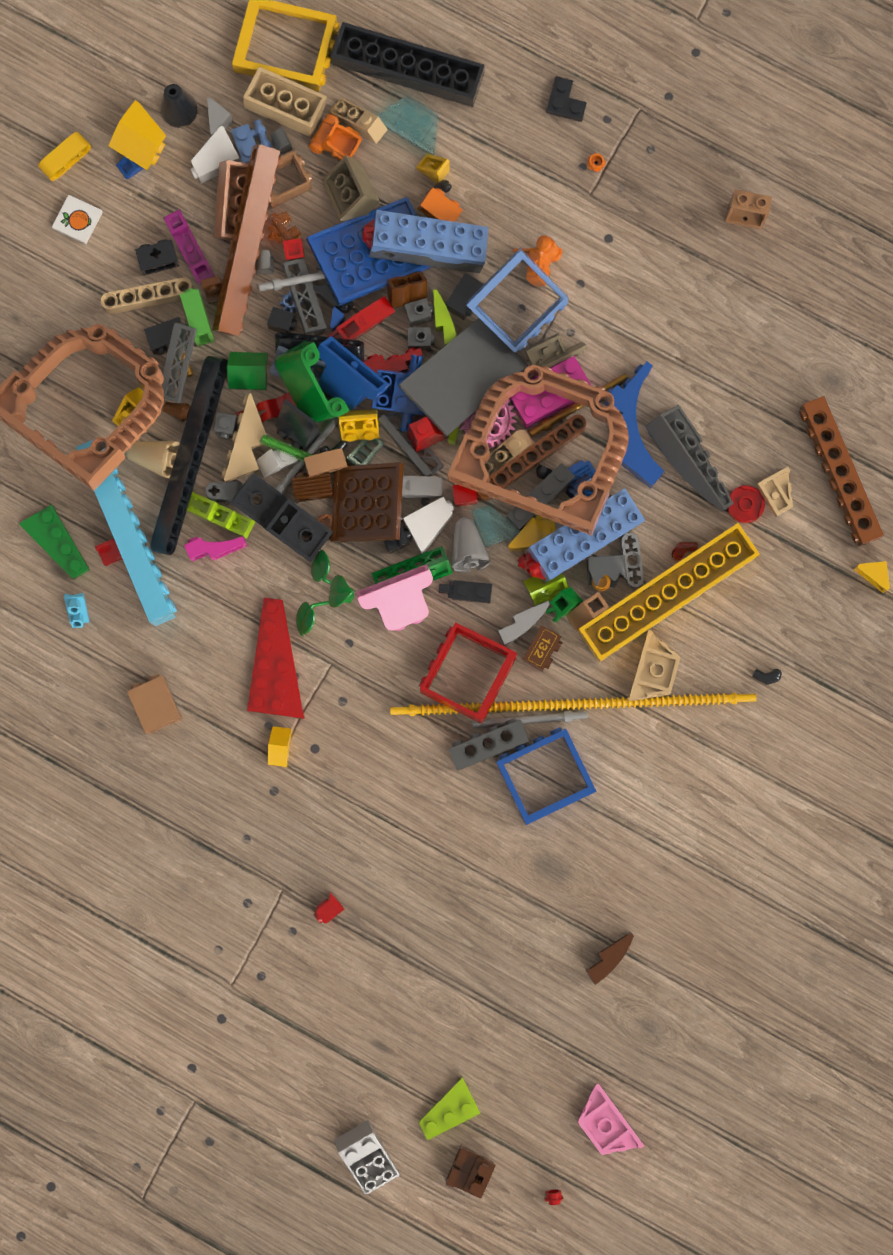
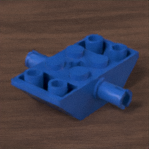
M411 354L410 369L407 372L377 369V374L389 386L386 391L372 401V408L401 412L400 431L406 430L408 432L409 424L413 423V417L416 414L426 416L398 386L421 367L423 356Z

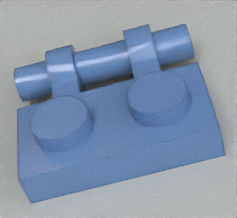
M261 120L254 121L256 128L250 130L249 124L231 130L242 163L249 164L252 147L256 145L255 137L259 136L261 145L272 148V144L266 136V128L262 125Z

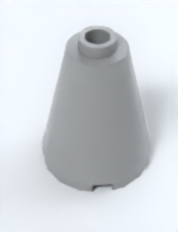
M469 517L460 518L455 523L452 568L457 572H471V568L476 567L477 571L482 570L490 564V558L474 520Z

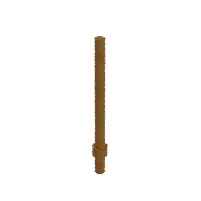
M624 373L602 387L606 391L610 388L614 389L617 385L619 386L624 383L628 376ZM577 402L570 405L549 419L545 418L540 421L539 425L529 430V434L533 437L543 430H549L553 427V424L585 405Z

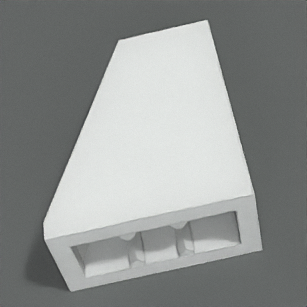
M223 126L217 129L191 160L193 168L190 170L195 179L199 178L201 184L219 175V162L226 160L240 162V158Z
M444 497L403 518L421 554L426 552L453 517L452 511L454 508L449 500L446 501Z

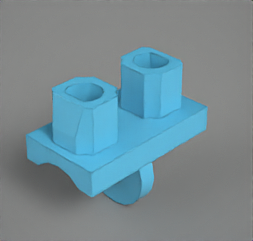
M84 593L64 594L68 618L72 628H82L84 623H89Z

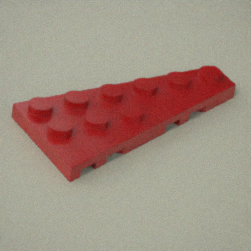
M264 597L247 711L305 719L284 602L280 599Z

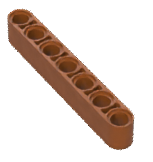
M574 415L490 475L489 483L504 489L509 487L581 435L586 427L585 418L582 415ZM575 421H579L582 424V427L580 429H576L573 427L572 423ZM564 432L567 438L561 440L557 437V434ZM549 443L552 449L545 451L542 449V445ZM534 454L537 459L534 462H530L526 456ZM518 465L521 467V471L514 473L511 467ZM498 476H503L506 482L498 484L495 479ZM477 492L478 498L482 501L492 499L490 496Z

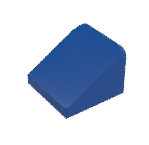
M125 156L116 164L126 180L144 169Z
M333 307L330 325L331 332L346 321L345 315L336 307Z

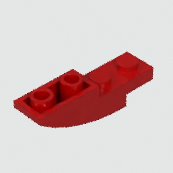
M384 296L346 320L326 337L332 336L333 338L356 340L396 311Z
M411 348L405 351L403 355L398 356V354L388 357L386 361L382 354L379 356L378 354H373L364 361V364L376 374L377 369L407 372V366L411 362V354L416 356H423L420 348Z

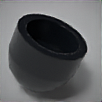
M539 464L536 474L538 478L545 479L553 470Z

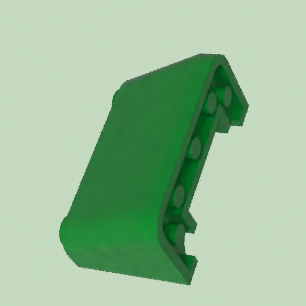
M304 341L276 358L275 366L296 407L316 423L342 416L349 412L346 403L338 397L331 398L330 400L326 399L310 369V366L318 362L319 351L314 342Z

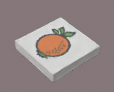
M68 195L52 229L83 244H87L103 211Z

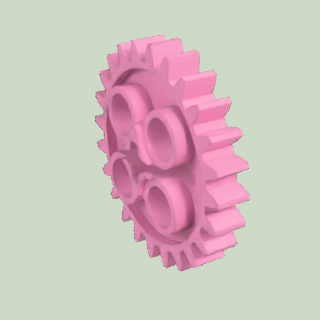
M510 399L506 401L500 410V417H497L493 426L494 434L490 433L486 443L489 449L493 448L494 445L495 447L501 445L506 438L511 436L510 432L515 430L511 425L517 422L512 419L516 413L511 412L514 406H508ZM474 413L459 428V430L465 431L463 437L468 433L472 420L475 417Z

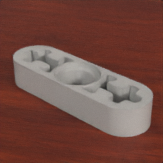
M626 533L621 539L622 555H625L628 586L638 588L644 581L639 539L634 533ZM628 537L635 541L632 544V550L636 549L637 552H625V550L629 551V544L624 542L627 541ZM630 555H634L638 559V563L634 566L627 563V557ZM639 568V571L636 570L635 573L636 577H640V580L637 581V584H634L633 581H630V578L633 577V572H628V569Z

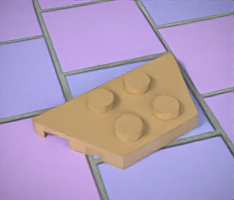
M648 630L629 701L670 695L681 657L676 652L670 650L667 644L654 636L651 630Z

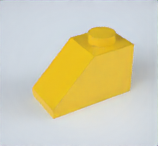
M137 387L124 396L112 419L117 426L127 418L141 401L144 392L141 388Z

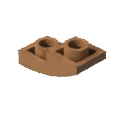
M342 448L304 458L310 477L348 467Z

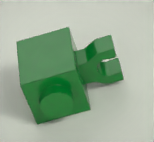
M572 587L561 590L549 602L552 607L546 613L551 614L554 611L556 617L553 619V622H558L561 617L568 615L579 606L583 600Z

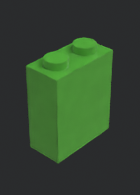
M194 288L185 290L184 293L180 294L189 326L197 328L195 336L197 347L215 342L204 301L199 290Z

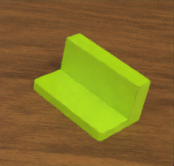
M563 573L545 584L536 577L523 581L535 606L552 600L561 590L569 588Z

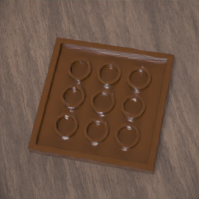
M403 463L353 465L335 471L331 542L400 540Z

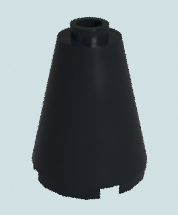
M168 85L164 89L161 103V115L164 121L176 128L190 125L198 114L196 100L179 85Z

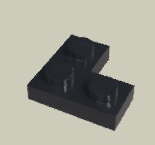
M555 76L546 113L582 122L587 102L569 98L573 80Z

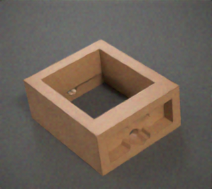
M295 151L280 157V164L276 171L294 163L304 183L278 196H275L273 190H271L272 200L270 205L272 208L312 189L311 182H313L309 171L305 172L303 168L305 163L301 155L297 156Z
M735 189L728 204L725 222L762 229L769 215L772 197Z

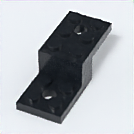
M254 472L250 474L230 501L232 505L310 563L333 533V531ZM255 494H261L262 500L258 504L252 502V497ZM304 531L311 532V537L307 541L301 538Z

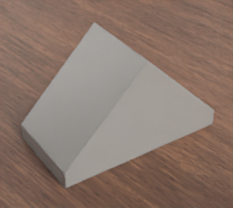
M207 98L210 135L212 137L219 127L223 126L226 130L233 119L231 113L212 98Z

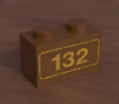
M541 625L522 661L542 672L544 668L549 669L553 661L551 658L554 651L558 652L563 643L560 641L562 636Z

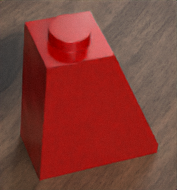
M428 417L409 424L407 436L415 452L449 438V435L446 437Z

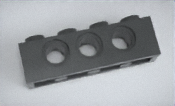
M516 718L506 721V725L501 728L496 725L487 729L488 733L481 735L479 732L469 736V741L463 743V740L452 743L453 747L449 748V752L457 771L530 742L522 720L517 721ZM506 730L512 734V738L508 742L503 741L501 737L502 733ZM486 738H491L494 742L491 749H487L484 746ZM469 745H473L476 749V753L473 756H468L466 753V748Z

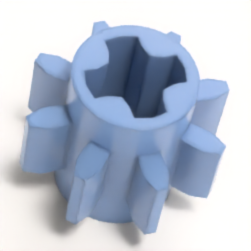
M289 291L287 295L282 294L283 301L279 302V305L281 307L285 306L283 310L292 313L296 312L294 301L293 305L289 306L290 301L293 300L291 292Z

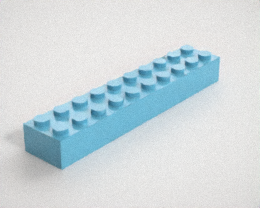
M93 440L77 446L76 449L89 448ZM116 468L94 492L146 616L151 624L158 626L176 618L174 612H177L174 602L170 598L168 599L167 595L170 592L167 585L160 580V577H163L159 567L152 561L155 560L154 554L145 544L148 540L145 533L138 528L141 525L137 515L131 511L133 504L130 498L124 494L126 488L123 481L116 475L119 473Z

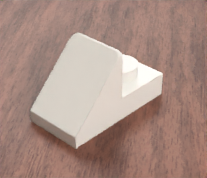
M270 449L256 461L265 478L296 464L298 460L294 456H289L290 454L283 453V451L281 453V450L272 451Z

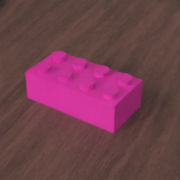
M575 356L551 368L553 372L568 374L572 379H581L586 381L588 385H591ZM547 391L537 395L518 392L509 398L525 429L575 403Z

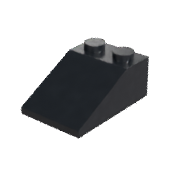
M287 399L283 402L275 424L278 430L277 434L285 440L286 438L290 439L293 447L306 452L320 434L317 423Z

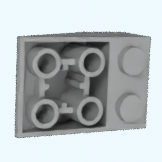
M369 1120L334 1140L339 1155L365 1195L400 1175Z

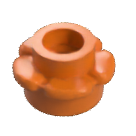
M595 153L589 156L587 166L590 170L599 172L605 167L606 162L601 154Z

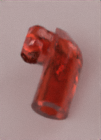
M679 542L672 550V557L679 561L687 551L695 552L697 550V542Z

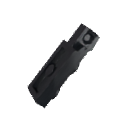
M454 580L449 581V585L439 584L438 592L448 594V598L452 600L489 604L491 602L492 584Z

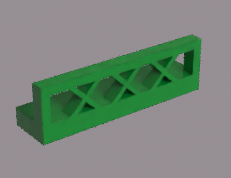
M441 546L371 574L375 584L425 564L430 569L433 577L432 581L450 575L453 572L444 548ZM442 554V557L432 559L434 556ZM423 562L421 565L415 566L416 563ZM402 568L405 569L403 572H400V573L397 572L398 570H400V569H402ZM384 575L387 576L385 579H382L380 581H378L377 579Z

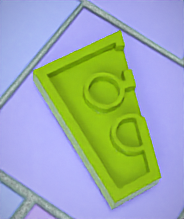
M463 1077L419 1121L427 1141L480 1114Z

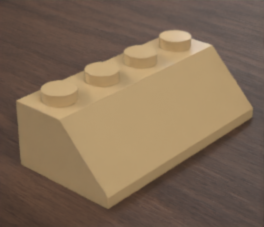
M261 67L258 68L243 96L245 109L311 138L320 122L327 96Z

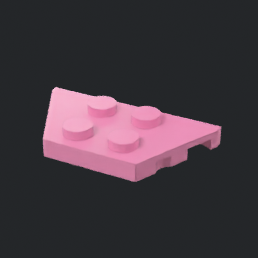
M596 1083L577 1121L601 1155L644 1147L641 1140L599 1083Z

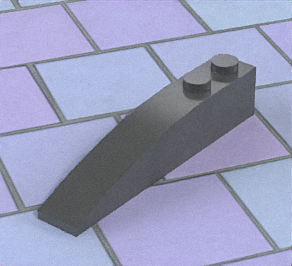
M680 405L660 414L645 426L649 435L659 446V450L698 493L721 511L734 504L724 483L719 482L717 478L718 471L716 467H712L708 460L710 457L708 451H704L700 444L702 439Z

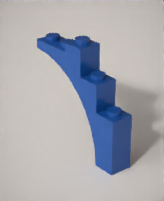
M647 361L644 365L640 364L634 371L636 375L632 380L628 378L622 385L624 389L617 385L614 389L610 388L607 392L613 395L614 406L622 414L628 428V447L621 466L651 489L662 476L664 470L652 459L639 435L636 420V405L639 391L653 367ZM605 401L604 404L608 406L609 402Z

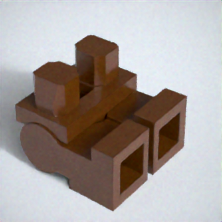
M461 1145L454 1159V1165L452 1164L445 1180L446 1185L458 1188L481 1199L496 1165L492 1160Z

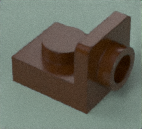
M219 275L201 280L208 304L218 302L222 287Z

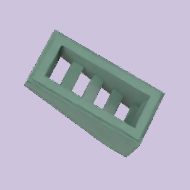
M379 438L369 440L376 445V448H374L367 442L368 440H362L347 457V465L369 464L382 448L384 442ZM363 446L366 447L368 450L371 451V453L367 452V451H366L364 448H362V447H363ZM358 452L365 456L366 459L362 458Z

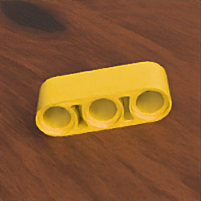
M74 132L43 158L38 167L50 181H55L90 151L91 145L79 132Z

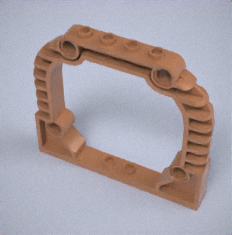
M95 324L90 328H81V330H67L66 333L58 334L53 340L48 341L46 346L40 349L38 354L32 357L30 362L24 365L19 373L14 371L0 385V420L95 491L126 458L124 453L132 447L135 441L137 442L140 439L139 437L143 433L147 432V429L160 416L164 405V390L162 387L164 375L158 366L159 363L150 356L148 358L139 347L134 348L128 339L120 338L119 334L112 328L109 330L101 324ZM88 349L97 355L109 353L135 372L138 382L144 389L143 397L137 407L107 438L98 437L92 441L89 448L73 450L66 456L56 449L57 446L48 439L46 441L43 439L44 436L35 429L33 431L23 424L26 421L27 404L32 403L36 399L35 389L72 353Z
M530 365L526 367L524 372H516L500 378L487 390L447 474L448 480L592 536L626 454L629 439L628 428L622 414L614 406L613 395L603 387H593L588 385L586 381L572 379L565 373L558 374L547 366ZM537 375L538 378L535 380L529 379V376ZM543 391L550 392L589 407L590 413L595 419L607 424L609 432L608 443L592 480L582 482L578 487V495L561 502L559 509L540 503L535 497H524L514 489L506 490L489 483L490 477L484 465L490 458L489 446L486 442L501 408L509 398L518 392L530 395H537ZM602 401L609 402V405L603 407L600 405V403ZM478 449L485 451L482 455H477L475 452ZM585 490L593 492L591 496H584L582 493Z

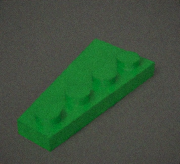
M52 504L19 523L73 580L90 571Z

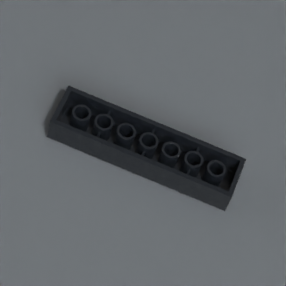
M342 22L331 54L332 65L470 107H474L485 72L484 64Z

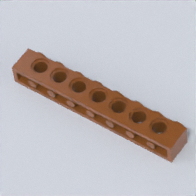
M825 396L804 403L800 407V417L802 421L806 422L808 436L810 439L813 438L815 452L823 461L821 463L822 469L825 473H828L830 478L829 485L837 494V504L840 508H843L845 513L844 520L852 529L851 536L853 541L858 543L860 547L880 539L884 534ZM814 416L820 417L821 420H822V423H821V424L815 423L814 420H813V417H814ZM821 434H827L829 441L822 440ZM828 451H834L837 457L835 459L830 458ZM836 468H841L844 471V476L837 475ZM844 485H847L851 488L850 494L844 492ZM851 503H856L859 506V510H852ZM859 520H863L866 523L865 529L859 527Z

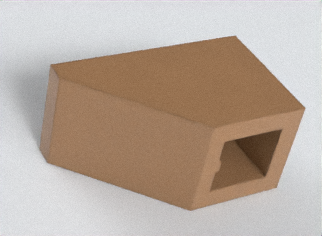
M597 592L572 610L566 617L577 632L579 628L610 607L601 594Z

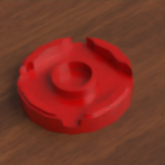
M742 485L730 493L734 504L728 507L727 510L735 521L751 523L762 515L765 509V499L757 488L750 485Z

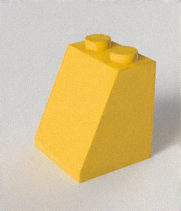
M134 100L120 119L108 146L148 170L151 165L155 166L160 156L157 154H161L166 145L163 143L166 134L141 104Z

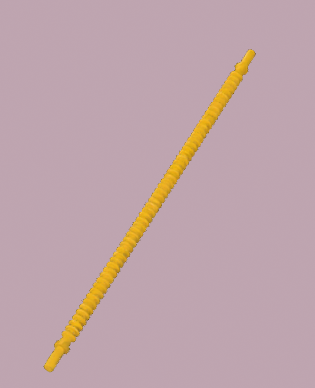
M732 692L729 695H725V693L714 695L712 693L709 696L706 693L705 696L703 694H700V696H697V694L686 696L684 694L682 697L678 694L677 697L675 695H672V697L667 695L666 697L661 696L629 701V696L627 699L623 696L622 699H619V697L608 699L606 697L604 700L600 697L599 700L597 698H594V700H591V698L580 700L578 698L576 701L574 698H572V701H569V699H566V701H563V699L552 701L550 699L549 702L546 699L544 702H541V700H538V702H535V700L533 702L529 700L524 702L522 700L521 703L518 700L516 703H513V701L507 703V701L505 703L501 701L496 703L494 701L489 713L491 711H494V713L500 711L502 713L503 710L506 713L508 710H511V712L513 710H516V712H519V710L530 712L531 709L534 712L536 709L539 711L541 709H544V711L555 709L557 711L559 708L562 711L564 708L567 710L569 708H572V710L583 708L585 710L587 707L590 710L592 707L594 709H597V707H600V709L611 707L613 709L614 706L618 709L619 706H622V708H625V706L636 708L637 705L640 708L642 705L645 707L647 705H650V707L661 705L663 707L665 704L667 707L670 704L672 706H675V704H678V706L689 704L691 706L693 703L695 706L698 703L700 705H703V703H706V705L717 703L719 705L720 702L724 705L726 702L737 704V702L756 701V694H737V692ZM462 702L460 703V705L474 712H478L482 705L479 702L477 704L472 702L470 705L468 702H466V705H463ZM440 703L438 706H435V704H432V706H429V704L427 706L411 704L410 707H390L391 715L410 714V716H414L415 714H422L424 716L426 713L429 716L430 713H433V715L435 713H438V715H441V713L452 715L453 712L457 715L458 713L445 705L441 706Z

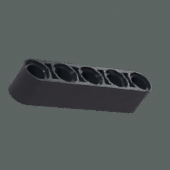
M279 332L275 334V354L278 346L291 349L304 341L314 342L318 349L319 345L329 337ZM334 338L364 363V342Z

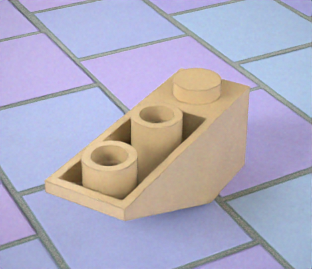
M342 98L330 110V114L335 115L341 122L360 133L363 138L375 144L378 143L388 130L379 116Z
M525 429L516 431L490 453L489 460L484 463L489 476L535 444Z

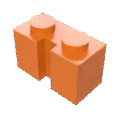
M433 187L427 192L416 208L428 218L455 222L463 211L458 202L453 199L449 200L445 197V193L442 190Z

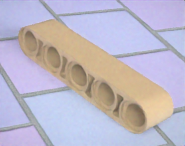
M178 278L105 293L101 297V304L107 313L116 314L181 301L180 294L184 293L180 291L181 287L187 285L190 289L193 286L189 279ZM165 289L171 290L168 295H162V292ZM146 293H152L149 299L143 298ZM132 296L133 301L126 303V298ZM115 300L113 306H107L108 301Z

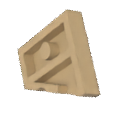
M789 467L756 484L775 517L793 507L792 489L789 483Z

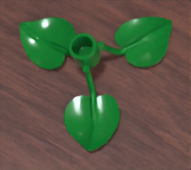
M320 549L313 560L311 575L315 582L323 580L330 584V595L328 601L313 603L310 606L308 602H303L299 607L296 615V624L300 635L303 637L310 632L314 625V607L329 604L331 607L337 608L344 602L351 603L354 598V590L348 586L343 576L337 575L332 581L326 578L330 571V562L323 549Z

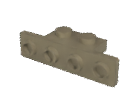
M557 333L525 350V353L531 365L547 366L550 368L572 356L576 357L583 354V350L588 347L585 343L580 342L566 349L560 334Z

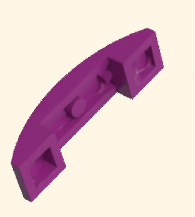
M180 209L164 217L163 219L198 285L201 284V280L214 277L215 275Z

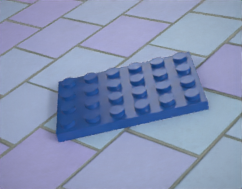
M408 197L375 209L368 215L350 219L306 238L339 306L386 287L387 280L391 278L406 276L410 273L422 272L432 268V266L369 257L370 249L362 240L363 227L374 219L376 210L417 216Z

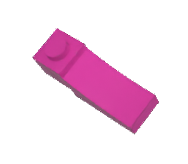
M243 536L223 542H207L202 537L199 539L194 537L189 539L188 543L184 545L192 562L207 555L214 561L248 546Z

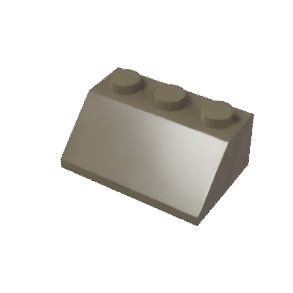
M347 155L322 180L338 218L342 222L368 215L380 202L362 162Z

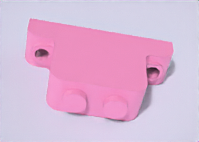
M425 564L355 593L362 608L372 609L377 607L379 609L384 625L388 630L400 631L409 624L422 622L428 616L429 610L423 597L422 589L432 583L433 577L428 565Z

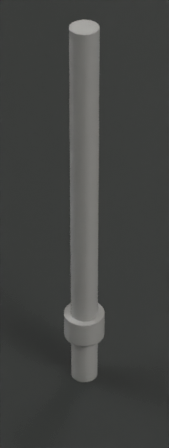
M322 272L281 280L276 278L271 279L270 282L257 284L258 292L270 289L275 291L282 289V287L325 279Z
M339 417L330 420L306 452L312 455L316 452L339 423ZM299 459L284 480L276 485L275 489L284 495L287 491L286 488L292 482V478L296 477V474L304 467L305 461H300Z
M572 710L564 711V713L485 719L483 724L472 720V728L504 726L506 721L516 718L517 721L522 720L523 724L552 721L572 722V720L588 719L587 711L572 712Z

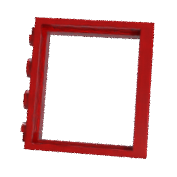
M455 622L454 626H450L445 636L447 639L445 643L439 645L436 652L438 653L436 660H431L427 669L429 670L427 677L423 676L419 684V687H421L420 693L483 724L517 658V652ZM458 635L506 658L477 713L429 689Z

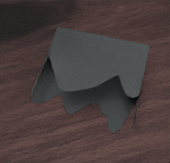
M625 555L588 557V587L592 585V579L597 586L605 574L611 579L610 587H616L621 575L625 577L628 586Z

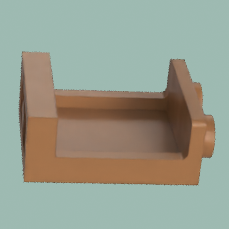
M159 674L151 676L148 678V682L144 684L141 682L130 686L131 690L127 691L145 734H151L183 719L163 675L159 676Z

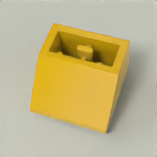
M377 409L349 411L339 416L342 441L352 442L355 440L380 438Z

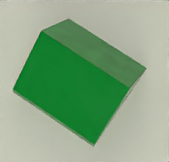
M230 352L227 363L228 388L235 390H266L268 353Z

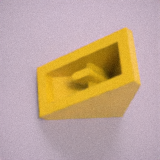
M426 153L416 169L435 183H439L450 171V161L446 158Z
M532 518L508 545L510 551L526 550L538 542L535 518Z
M886 561L859 564L853 569L882 593L889 590L890 585Z
M272 727L268 743V765L287 767L291 728Z

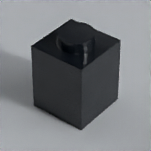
M273 307L267 325L270 330L291 333L295 331L298 320H296L295 313Z

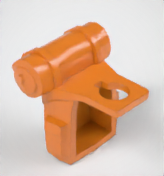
M327 114L321 121L322 123L318 131L312 137L308 148L315 154H322L324 150L330 152L331 156L338 161L345 155L352 158L362 141V137L359 136L360 133L349 126L346 128L340 125V121L335 115Z
M546 235L540 236L537 239L536 248L522 249L549 277L551 275V269L549 268L551 262H557L563 254L562 248L551 237ZM527 264L526 279L533 286H545L546 282Z

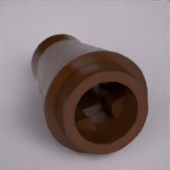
M165 402L163 412L184 422L185 420L187 421L191 406L188 403Z

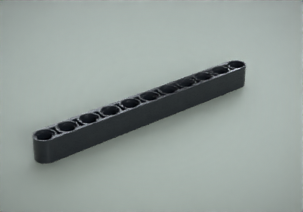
M207 356L204 360L151 539L150 548L153 552L172 555L176 549L226 379L228 363L226 358Z

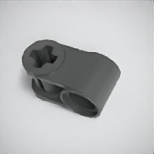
M236 481L212 482L206 487L207 497L215 502L230 503L243 483ZM214 488L218 490L216 496H213L211 493L214 491Z

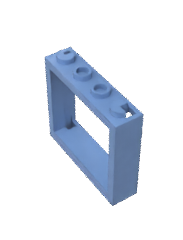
M519 248L466 302V305L515 353L517 350L521 351L528 344L526 341L531 336L533 338L541 332L540 328L545 323L549 324L554 319V314L558 310L562 311L565 308L569 297ZM523 259L560 297L514 341L478 304Z

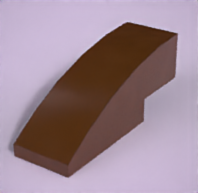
M631 932L598 952L602 960L586 970L595 985L609 975L623 959L634 938Z

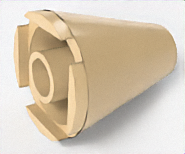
M176 441L134 442L132 447L126 451V456L130 461L169 479L179 443Z

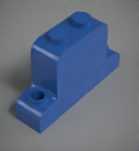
M332 336L319 345V358L326 364L319 379V385L332 398L338 397L343 399L349 410L356 408L366 397L374 400L387 390L389 384Z

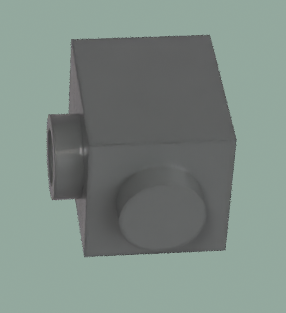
M426 298L405 304L410 327L432 321L434 310L432 304H428Z
M408 327V350L420 348L421 351H431V345L435 344V335L431 333V327Z
M217 412L214 432L218 438L226 440L233 438L234 432L237 431L238 427L237 416Z

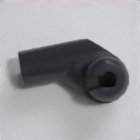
M341 439L331 449L327 445L323 446L319 453L341 448L344 451L348 444Z
M776 668L769 673L756 669L752 677L765 685L778 682L781 679L782 672Z

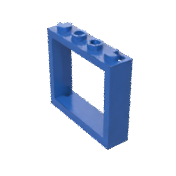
M559 727L550 732L551 736L547 738L540 736L533 740L534 744L528 747L526 744L515 748L517 752L511 755L508 752L498 757L499 761H496L525 825L597 792L567 729L562 730ZM563 737L587 788L528 816L504 764Z

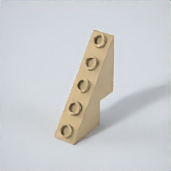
M251 393L245 395L243 400V406H245L244 413H240L237 424H240L239 430L234 432L232 438L234 447L233 450L229 449L227 455L229 464L227 468L224 467L221 476L225 482L260 471L252 449L262 446L263 443L261 444L260 440L263 434H267Z

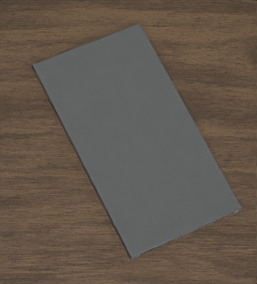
M478 318L398 386L447 437L478 410L485 393L491 385L500 378L516 372H522L528 364Z

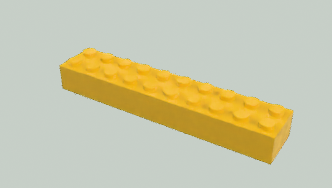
M737 523L579 628L578 633L600 663L756 559L760 553L740 524Z

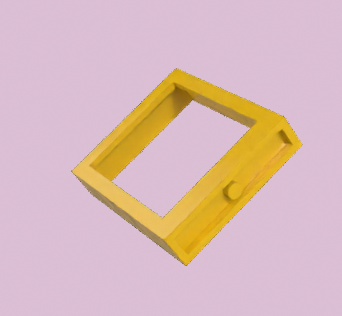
M249 0L232 62L234 72L255 76L258 68L261 67L311 90L320 92L321 86H324L326 82L325 70L326 68L329 69L331 62L329 54L330 51H333L335 40L333 39L335 34H338L340 23L337 22V15L273 0ZM259 9L327 24L313 76L245 60Z

